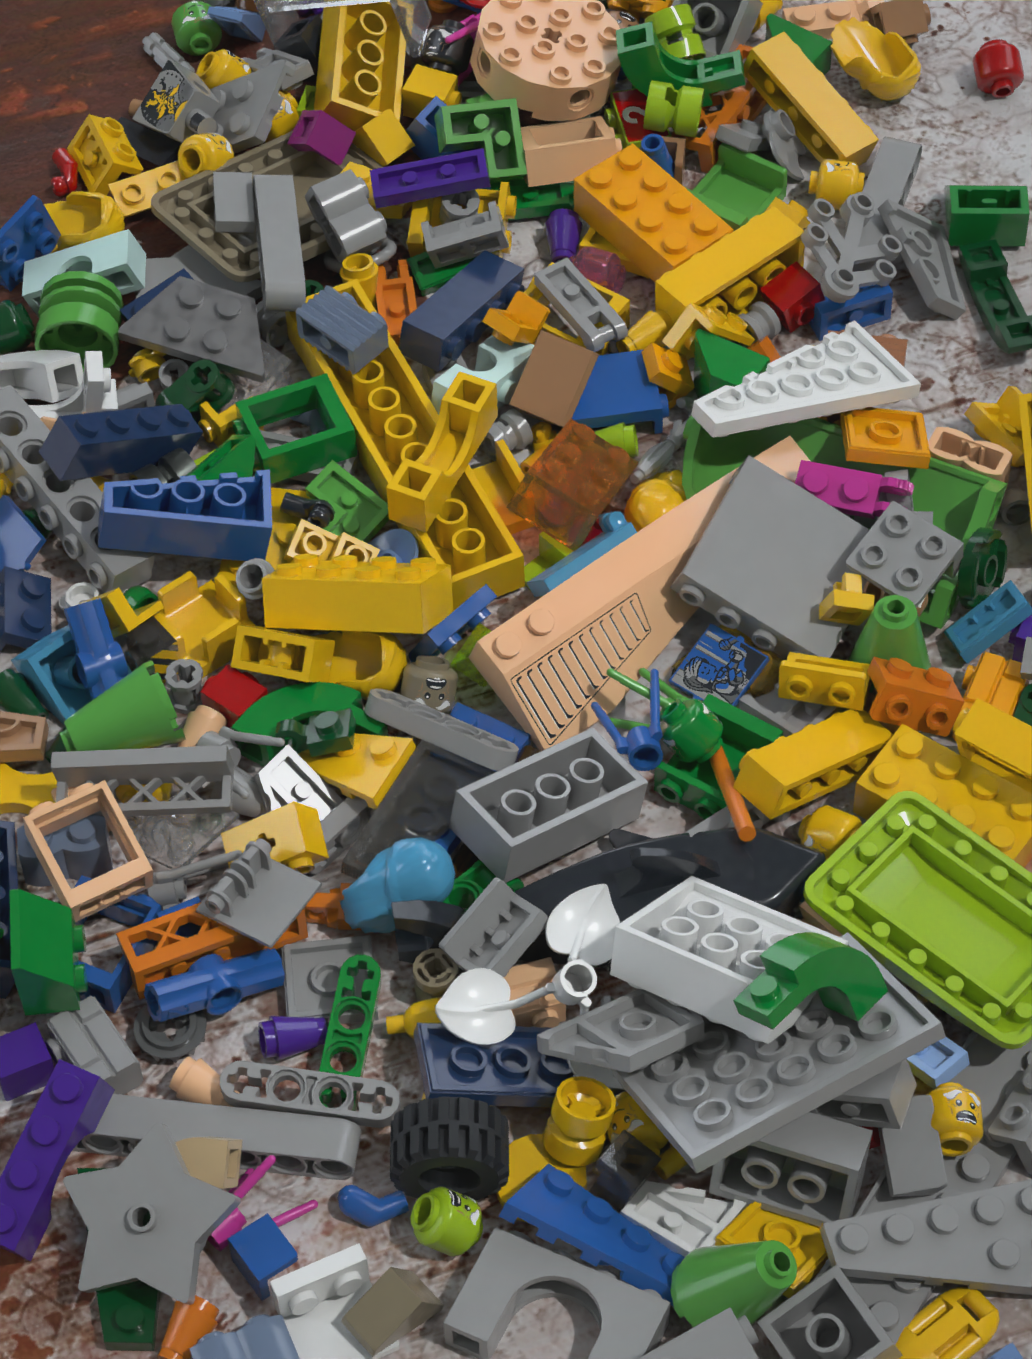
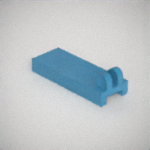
M619 511L602 514L599 518V525L603 531L601 534L527 582L534 597L544 596L637 533L632 522H627L624 515Z

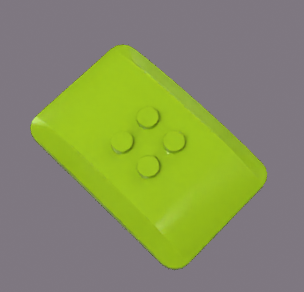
M912 791L896 793L809 876L804 886L803 895L805 901L842 935L849 933L889 972L940 1009L1002 1048H1022L1032 1039V873L924 796Z

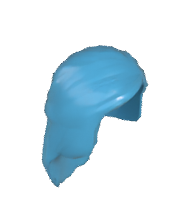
M419 837L401 839L396 841L392 847L378 853L365 869L363 875L342 891L344 899L340 901L344 912L345 922L353 930L361 928L364 933H390L399 930L395 929L391 902L411 900L444 902L453 889L455 878L452 859L446 849L434 841Z

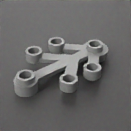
M857 192L848 196L839 209L841 218L847 223L843 237L831 220L835 213L834 207L830 202L821 198L816 199L808 209V217L814 223H810L801 234L803 244L812 251L824 270L820 284L822 292L828 299L837 303H843L854 298L859 292V287L876 284L887 286L897 274L896 268L889 262L895 260L902 251V244L895 236L886 234L877 244L858 247L862 229L874 215L875 206L872 198L863 192ZM826 240L838 256L837 262L824 245ZM878 260L870 270L852 271L854 264Z

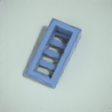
M209 6L207 14L228 35L262 42L268 22L267 15L236 7Z

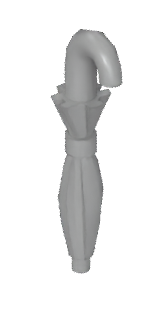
M682 396L677 399L676 404L680 408L686 407L689 418L695 400L691 397ZM688 418L683 423L682 419L674 421L670 435L663 442L651 447L643 455L630 476L632 483L637 484L657 474L666 467L673 453L680 447L686 446L687 439L683 438V432Z

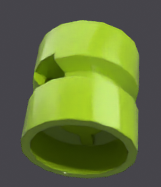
M680 4L662 9L644 20V23L653 22L659 43L671 55L686 60H698L706 56L700 35L692 31L696 26V22L689 4ZM683 37V40L669 45V41Z
M651 80L643 129L665 132L668 128H673L674 133L677 135L696 138L704 89L683 85L679 90H675L672 83Z

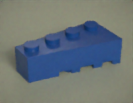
M270 469L256 470L253 477L238 478L236 472L220 473L219 479L197 481L196 475L180 476L179 480L174 483L163 484L158 478L104 482L98 518L99 548L249 561L255 558L266 559L272 532Z

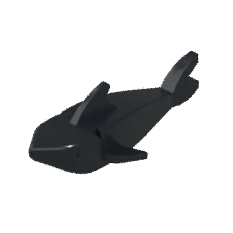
M735 827L702 831L694 834L692 837H690L689 833H682L658 838H650L621 829H613L609 833V841L615 849L602 852L561 869L514 893L541 909L549 917L554 908L569 895L589 886L606 884L609 888L612 904L621 923L689 877L694 876L789 916L804 896V886L807 879L825 862V856L820 851L761 828H755L756 836L749 842L740 840ZM411 900L391 902L395 929H399L395 931L399 961L413 964L416 957L422 952L429 949H441L439 943L467 910L456 905L438 901ZM544 928L538 938L518 960L536 961L551 957L555 964H567L569 955L558 954L550 949L546 941ZM612 959L600 966L592 967H611Z

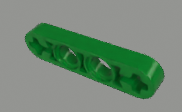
M362 954L349 957L340 969L319 1069L320 1072L363 1078L381 989V969L378 962L370 956ZM364 969L367 970V975L370 979L364 980L361 990L362 998L354 996L355 984L354 977L352 976H357L359 970ZM355 1009L362 1012L365 1016L364 1024L357 1029L349 1030L344 1028L340 1024L339 1019L345 1011ZM339 1052H349L355 1056L357 1062L350 1071L339 1072L331 1067L332 1057ZM329 1087L321 1093L320 1101L322 1104L331 1103L334 1087ZM341 1089V1101L343 1104L347 1096ZM355 1090L353 1091L354 1106L352 1111H356L360 1091Z

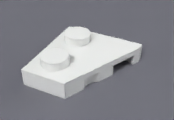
M646 1181L621 1210L620 1215L633 1224L645 1228L654 1239L674 1253L686 1257L687 1254L697 1248L715 1246L716 1237L748 1205L746 1202L737 1199L731 1202L705 1198L706 1190L689 1187L676 1189L669 1184Z

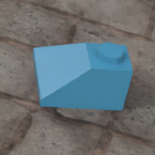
M69 625L43 637L11 659L17 671L25 676L38 700L64 726V720L92 701L89 689L86 690L76 668L75 653L77 651ZM127 665L128 674H129V673H131L132 671L130 670L129 666Z

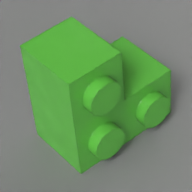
M516 98L441 106L434 117L440 153L484 148L490 185L521 180L527 175Z

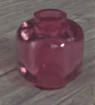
M585 246L578 251L576 256L573 255L569 258L586 279L617 294L620 293L625 282L626 269L624 265H621V260L616 253L592 246Z

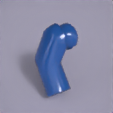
M346 1185L339 1191L337 1196L341 1212L367 1227L376 1226L410 1211L404 1193L399 1190L377 1198L356 1185Z

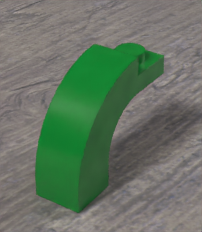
M652 21L616 30L617 54L622 69L633 86L647 97L651 80L672 83L675 90H679L683 85L703 88L702 107L713 105L711 93L722 90L727 91L746 85L740 50L704 59L686 60L671 55L661 46Z
M326 682L300 683L275 690L252 704L231 727L232 730L276 737L277 723L282 720L292 719L303 725H309L310 716L319 715L326 711H339L351 708L356 720L355 733L388 736L387 724L371 718L363 710L360 691L347 686ZM283 737L282 739L286 740V739H293V738H292V737ZM235 741L242 756L263 767L283 749V746H267Z
M803 932L785 937L766 949L760 955L765 970L733 1001L740 1015L773 1030L815 990L818 991L823 1006L855 1021H859L888 992L880 969L868 955L822 934Z

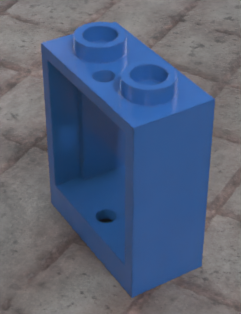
M81 875L75 887L92 879ZM137 894L96 913L134 927L156 919L157 913L162 911L161 905L151 897ZM88 917L75 922L76 925H84ZM146 938L131 945L136 956L151 952L158 941ZM124 954L113 973L79 961V964H85L88 985L86 992H80V1000H84L89 996H95L103 1009L116 1013L133 984L130 967Z

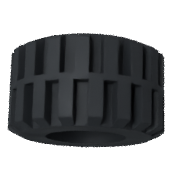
M448 1096L419 1100L418 1103H411L394 1115V1120L391 1121L390 1180L394 1182V1187L397 1190L405 1192V1195L418 1199L421 1195L428 1193L434 1188L446 1187L474 1200H482L488 1198V1195L496 1194L501 1190V1187L506 1186L509 1176L508 1119L505 1115L501 1114L498 1108L488 1106V1103L480 1100Z

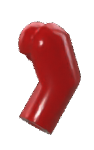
M59 148L54 151L52 160L60 170L61 176L53 177L51 184L54 187L52 188L54 194L57 197H62L77 189L78 164L67 149Z

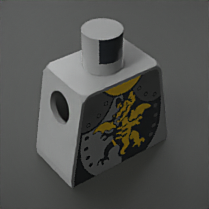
M169 58L132 119L155 132L182 143L187 137L194 134L215 133L217 124L213 117L219 108L220 101L195 72Z

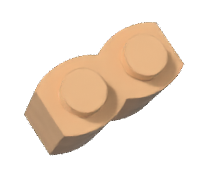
M936 427L928 441L931 457L1005 483L1009 482L1013 457L1011 452L992 442L974 441L969 435L957 429Z

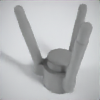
M223 726L219 733L214 731L206 732L199 739L196 746L227 745L234 763V770L237 769L256 783L253 776L237 766L241 758V752L237 748L235 741L282 747L285 744V740L272 736L238 732ZM233 779V791L242 799H248L250 796L249 792Z
M236 850L172 870L153 872V886L147 888L148 895L160 904L161 907L163 906V910L178 905L180 899L187 898L186 878L228 867V862L238 859L242 852Z

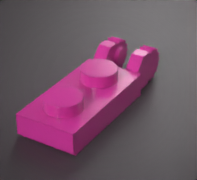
M805 460L800 462L795 482L796 485L844 514L874 519L875 516L880 517L890 504V502L885 501L879 502L881 492L899 496H910L913 494L915 486L913 483L902 479L883 477L880 474Z

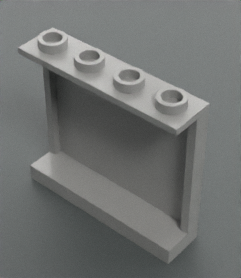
M749 455L732 476L729 482L731 484L681 574L672 583L670 588L679 593L681 599L686 603L702 607L715 615L717 621L722 625L732 629L736 628L749 636L759 648L773 651L786 660L789 652L831 658L848 624L819 620V604L833 590L835 582H842V575L845 572L856 574L846 567V559L868 533L869 529ZM861 577V579H862V593H863L864 586H865L867 580Z

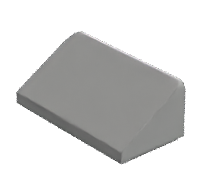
M931 1095L912 1097L901 1129L878 1128L890 1197L933 1195L948 1185L939 1132L931 1126L934 1112Z

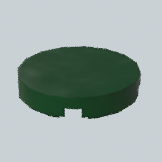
M980 527L972 534L966 544L958 573V595L960 603L965 609L972 610L991 595L994 587L1000 588L1001 584H1003L1007 567V545L1005 540L1000 539L1002 536L1000 530Z

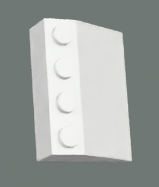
M691 876L615 926L610 975L628 982L630 986L636 989H643L658 995L672 1005L685 1007L701 1014L713 1023L723 1024L742 1032L754 1041L769 1044L794 1025L817 990L809 994L773 1030L740 1015L733 1000L765 970L760 955L785 937L803 932L822 934L845 945H848V940Z

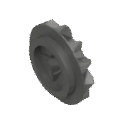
M146 1004L137 1014L133 1028L134 1037L141 1052L151 1055L156 1062L162 1058L171 1059L176 1063L181 1056L186 1054L194 1055L195 1049L200 1042H205L207 1022L203 1010L171 1019L178 1030H176L174 1040L170 1041L164 1032L166 1029L165 1024H168L167 1020L163 1022L159 1020L154 1021L148 1012Z

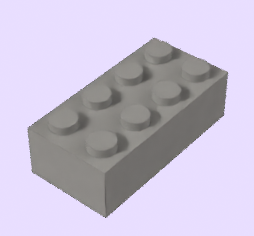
M591 728L456 790L449 828L496 877L506 883L610 833L613 829H618L639 819L648 781L594 728Z

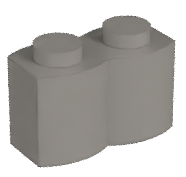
M351 169L311 186L305 194L306 202L313 217L322 228L330 249L340 263L349 255L366 253L381 246L387 238V224L383 215L379 211H375L369 204V190L365 181L361 177H356Z

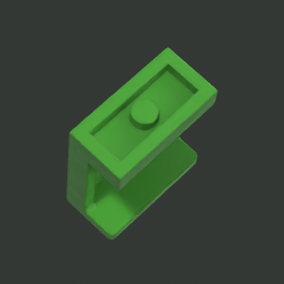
M722 142L718 149L717 163L693 190L686 189L735 231L748 223L752 217L764 213L775 197L780 200L786 197L788 171L775 162L768 161L750 152L741 151Z

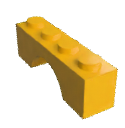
M460 371L458 372L441 399L436 427L426 449L416 461L404 458L386 487L389 520L427 533L498 417L496 383Z

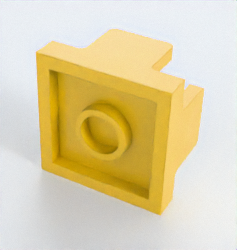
M191 571L158 590V600L162 602L164 608L144 621L145 632L162 650L177 641L180 659H192L198 662L203 670L202 678L232 660L238 625L256 626L248 617L245 597L222 573L214 577V582L210 580L198 588L197 578Z

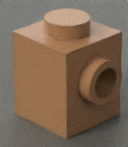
M893 0L879 3L870 8L874 27L883 34L888 32L898 33L908 45L918 43V36L929 31L928 25L931 23V14L926 3L923 4V0Z

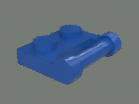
M485 584L423 637L409 652L410 661L415 662L416 657L421 655L437 657L440 654L444 655L462 639L461 636L469 629L475 630L491 614L487 607L497 595Z

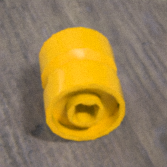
M579 1076L562 1081L557 1088L552 1104L551 1116L548 1118L543 1134L544 1147L555 1160L565 1165L578 1167L587 1166L595 1162L601 1155L606 1140V1132L610 1127L616 1108L614 1094L604 1083L593 1078Z

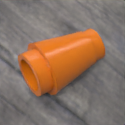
M195 1295V1301L191 1305L175 1301L157 1357L159 1359H191L190 1348L196 1345L200 1338L211 1333L218 1325L215 1319L219 1309Z

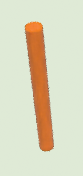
M721 746L709 761L740 840L749 842L755 838L756 830L742 795L733 788L736 780Z

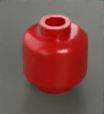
M996 39L984 43L973 57L977 87L985 94H992L996 98L1007 97L1024 80L1020 51L1016 46L1009 44L1005 40Z

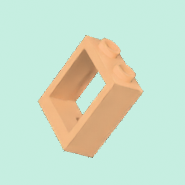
M602 116L520 127L527 175L523 178L528 187L573 181L577 176L622 150L620 138H615L613 127H608Z
M105 780L95 785L93 783L82 784L72 790L69 797L56 803L51 801L43 802L35 806L27 816L23 817L25 835L61 904L72 909L75 922L153 886V869ZM101 811L128 863L71 889L44 836Z

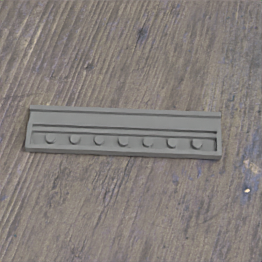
M972 1030L962 1046L968 1052L970 1064L949 1082L961 1084L964 1088L972 1090L980 1097L984 1130L982 1139L967 1154L953 1157L943 1155L948 1185L933 1195L890 1197L886 1170L884 1169L855 1216L996 1187L1016 1156L1017 1151L1013 1144L992 1140L988 1129L1028 1065L1032 1064V1039L1022 1048L1006 1049ZM829 1258L815 1279L832 1268ZM846 1276L895 1345L904 1327L909 1325L914 1316L923 1309L937 1286L924 1284V1280L894 1278L892 1281Z

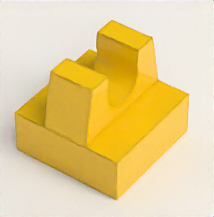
M845 572L842 575V582H835L833 584V590L819 604V620L859 626L870 616L874 609V595L862 593L861 575Z

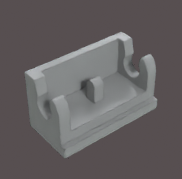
M496 201L488 203L489 211L436 227L430 226L429 221L421 223L426 250L435 269L477 257L484 250L491 253L509 247L501 211Z

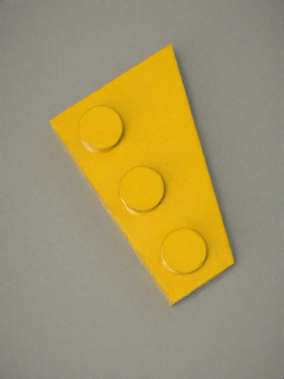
M355 733L353 749L311 757L309 750H305L298 755L327 784L340 788L342 795L354 799L356 796L366 800L368 807L379 811L418 750L412 738Z

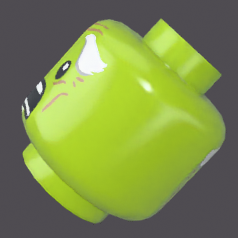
M437 1187L421 1195L411 1211V1225L417 1241L426 1247L454 1257L464 1254L479 1241L483 1233L482 1213L477 1201L446 1187Z

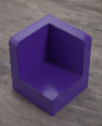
M36 1022L0 1036V1087L5 1100L10 1101L46 1086L54 1066Z

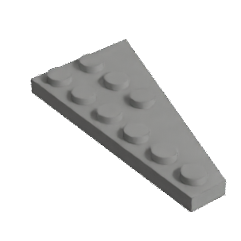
M1032 1179L823 1223L820 1229L831 1267L837 1264L848 1277L892 1281L894 1278L924 1280V1284L942 1286L943 1283L968 1285V1289L1032 1295Z

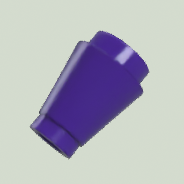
M554 210L549 214V218L545 222L551 262L553 263L568 258L574 264L583 224L579 220V215L573 210Z
M269 1016L268 1021L259 1022L258 1037L262 1055L265 1059L274 1057L276 1061L316 1048L319 1045H324L327 1036V1025L324 1017Z

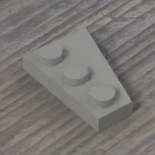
M887 199L877 209L890 234L901 242L902 251L900 254L927 307L935 313H942L957 320L966 312V307L944 226Z

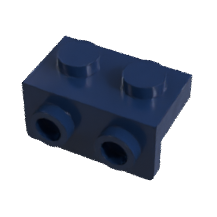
M4 566L0 572V652L5 644L27 649L52 633L51 578Z

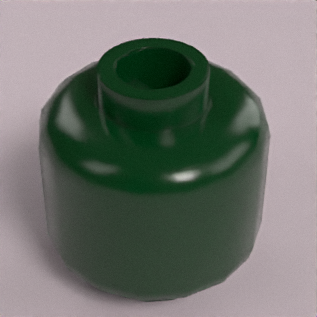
M10 300L0 302V355L15 353L29 346L32 341L31 333L36 331L23 304L16 305Z

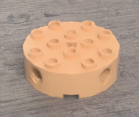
M490 0L481 11L470 63L477 83L494 101L516 98L518 108L533 112L531 118L545 121L577 120L599 111L615 89L621 68L616 43V30L620 28L617 21L605 10V6L597 0Z

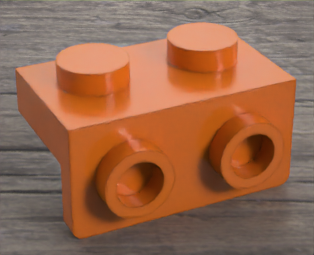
M873 657L867 672L878 693L869 711L871 718L897 726L904 724L914 730L947 737L965 702L952 676L936 667H931L928 670L914 667L907 661L899 658L886 660Z

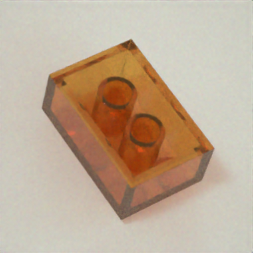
M571 418L527 471L506 508L572 551H575L584 544L599 524L600 516L607 513L617 500L639 462L630 457L624 449L613 446L596 435L587 425L580 424Z

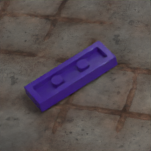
M484 148L370 170L376 209L490 187Z

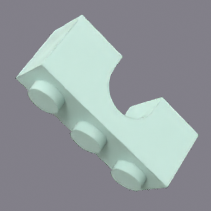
M127 229L25 261L22 297L39 318L40 295L44 284L53 276L68 271H86L101 275L113 282L121 292V295L145 288L146 253L130 230Z
M491 335L478 346L475 371L455 364L433 382L431 402L438 414L440 412L441 399L459 371L496 383L498 409L505 404H509L534 345L514 342L511 346Z

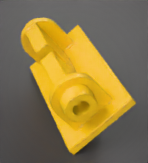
M178 161L108 184V187L115 202L121 208L124 218L151 209V199L154 194L187 178L181 172Z

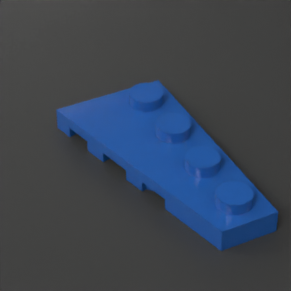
M547 1164L503 1206L499 1217L512 1224L515 1223L518 1217L538 1228L536 1236L551 1244H554L557 1238L569 1243L582 1251L580 1259L596 1267L598 1265H611L619 1269L621 1280L641 1290L651 1289L658 1292L662 1299L669 1301L670 1305L674 1307L670 1291L672 1273L685 1257L674 1253L658 1242L645 1228L627 1220L615 1211L607 1201L594 1196L574 1182L567 1173Z

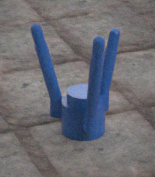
M652 669L650 671L649 727H634L628 732L627 737H622L599 703L592 702L591 708L615 742L617 752L619 754H627L630 765L639 771L654 770L663 759V752L659 742L663 736L660 727L659 672L657 669Z

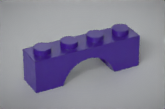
M61 1059L58 1060L0 1176V1248L28 1261L32 1260L52 1219L51 1200L61 1169L75 1146L85 1136L95 1132L115 1091L100 1076Z

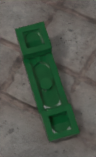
M996 239L958 246L961 266L971 297L985 328L994 342L1008 354L1032 349V315L1027 316L1007 277L1008 263Z

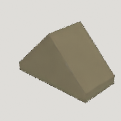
M390 1267L343 1316L341 1323L373 1357L442 1311L444 1305L413 1271Z

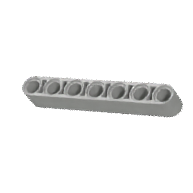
M113 1094L95 1132L85 1136L72 1151L127 1157L153 1125L159 1122L168 1126L175 1142L186 1138L208 1136L243 1140L240 1169L242 1170L249 1168L255 1170L269 1155H274L276 1162L267 1171L269 1173L343 1180L352 1177L354 1174L362 1130L356 1123L342 1118Z

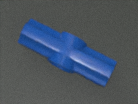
M101 598L64 609L77 651L75 653L76 668L86 690L89 689L92 700L128 675L124 653L118 641L113 639Z
M266 948L225 961L217 954L206 955L195 961L188 972L145 984L144 996L148 1012L154 1021L159 1020L160 1022L202 1009H206L212 1015L227 1013L240 1003L242 997L284 985L285 973L282 959L275 948Z

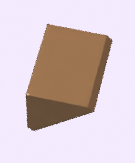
M541 330L509 405L521 414L567 429L599 354Z

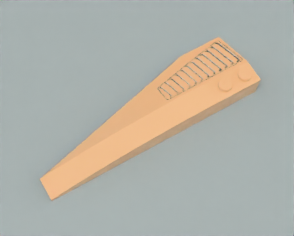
M791 436L786 437L754 457V459L793 483L796 482L801 460L810 461ZM738 468L641 529L476 642L468 658L524 731L531 734V740L539 750L543 751L576 736L599 722L591 708L592 702H598L606 714H610L630 689L609 677L606 673L607 670L612 668L638 681L641 678L639 674L640 668H649L700 607L686 603L681 599L679 593L670 587L681 574L731 484L729 482Z

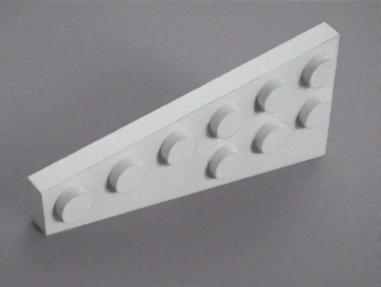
M854 320L846 324L844 332L836 334L832 331L823 336L822 343L816 346L806 344L767 364L765 372L757 374L753 371L743 376L741 384L735 387L725 385L695 400L691 415L713 438L725 437L729 434L761 430L765 427L796 423L800 420L821 416L827 417L836 413L863 410L867 407L918 398L921 383Z

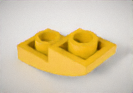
M300 519L282 559L292 562L293 557L296 555L316 554L318 555V560L332 561V558L335 556L354 555L357 556L358 562H371L372 558L378 556L380 549L345 532L337 536L306 520Z

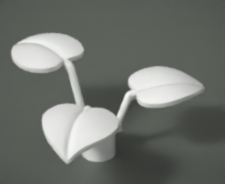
M597 884L578 890L560 902L551 912L545 928L547 944L554 952L569 955L568 963L555 974L552 983H547L544 987L509 1001L510 987L500 974L486 968L468 970L451 983L442 998L435 1005V1013L446 1029L456 1037L471 1044L488 1046L500 1043L515 1030L516 1023L511 1009L519 1008L552 993L563 1004H579L580 1015L589 1012V1006H591L592 1002L588 995L595 989L597 984V975L592 966H600L612 959L615 926L620 924L611 901L608 886L606 884ZM567 1059L572 1072L577 1077L593 1078L604 1083L609 1089L625 1090L613 1076L611 1069Z

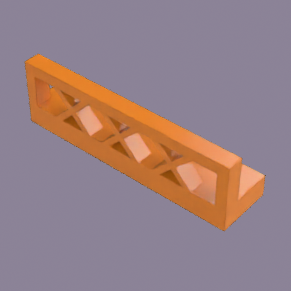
M739 44L736 50H740L742 59H747L753 47ZM746 77V85L727 91L711 93L713 105L705 106L701 109L698 129L704 127L705 132L700 138L677 135L674 131L671 134V137L686 138V149L698 151L701 172L708 173L718 161V149L722 142L717 140L715 136L719 125L742 123L743 119L754 121L767 104V101ZM722 104L723 108L720 111L705 115L704 111L706 108Z
M200 903L116 933L118 943L130 967L133 986L140 1000L145 998V984L188 972L191 965L201 957L217 954L225 961L269 947L196 912V908ZM304 909L275 945L269 949H278L286 944H292L308 938ZM193 923L202 926L197 935L189 938L175 935L179 926ZM146 938L159 941L155 950L140 956H136L131 945Z

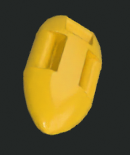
M962 1286L946 1291L919 1311L910 1324L904 1327L896 1343V1347L903 1355L899 1359H969L982 1349L996 1333L1000 1322L999 1311L977 1289H968V1286ZM965 1304L980 1320L976 1321L962 1305Z

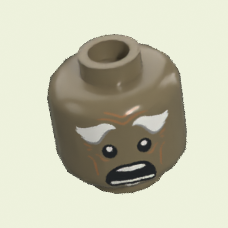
M429 655L417 656L415 662H411L404 667L400 695L446 714L454 707L458 682L457 672L449 667L450 662L444 658Z

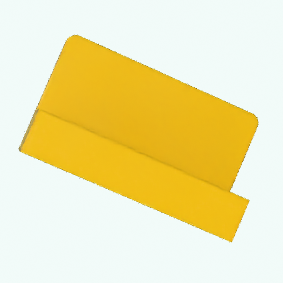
M504 439L495 441L496 461L472 470L512 535L537 526L536 496Z
M119 587L82 602L85 603L101 598L113 638L130 632L164 608L162 602L158 600L133 610Z

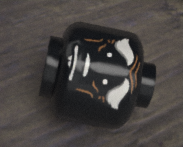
M444 20L442 25H434L428 29L422 51V60L429 68L454 75L467 70L474 46L473 37L469 34L450 44L445 43L447 36L464 28L465 25L454 20Z

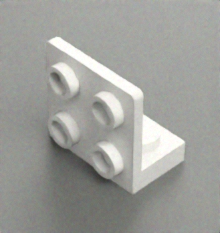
M360 1243L270 1281L274 1307L278 1315H282L300 1359H379L399 1350L400 1344L399 1340H397L372 1357L341 1323L343 1316L372 1287L367 1258Z

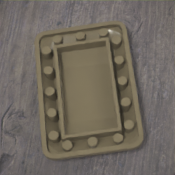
M291 131L229 159L216 170H205L157 192L151 199V211L226 277L237 282H250L260 278L256 229L252 233L215 232L213 172H252V185L253 175H293L304 262L330 250L324 232L316 222L306 202L305 194L309 188L340 174L350 161L370 169L383 167L353 143H351L341 165L332 164L314 151H298L287 144L293 132Z

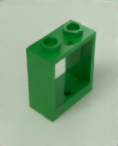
M327 373L235 402L238 419L232 421L235 435L252 434L256 440L253 472L270 469L271 484L325 467L331 460L337 463L357 456L355 429ZM317 409L327 429L326 431L277 447L268 448L258 427Z

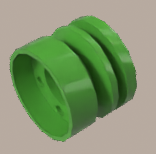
M68 271L53 276L44 284L40 295L39 320L34 343L36 351L63 350L79 353L83 373L85 351H102L103 368H109L114 364L118 355V330L122 319L120 309L123 308L121 292L113 282L101 275L86 271Z

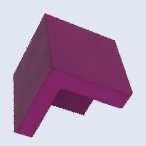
M303 110L287 144L298 151H314L332 164L341 165L356 132L322 110Z

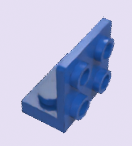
M32 195L0 229V284L10 292L23 281L24 262L51 253L61 236L41 199L35 195Z

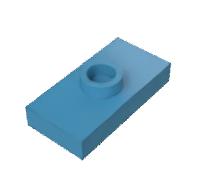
M1009 580L947 628L944 633L968 664L1032 614V607L1016 585Z

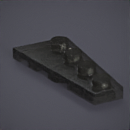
M421 740L343 859L341 873L357 880L363 875L365 869L378 853L392 847L396 841L401 839L421 837L435 842L450 829L449 824L456 790L495 773V771Z

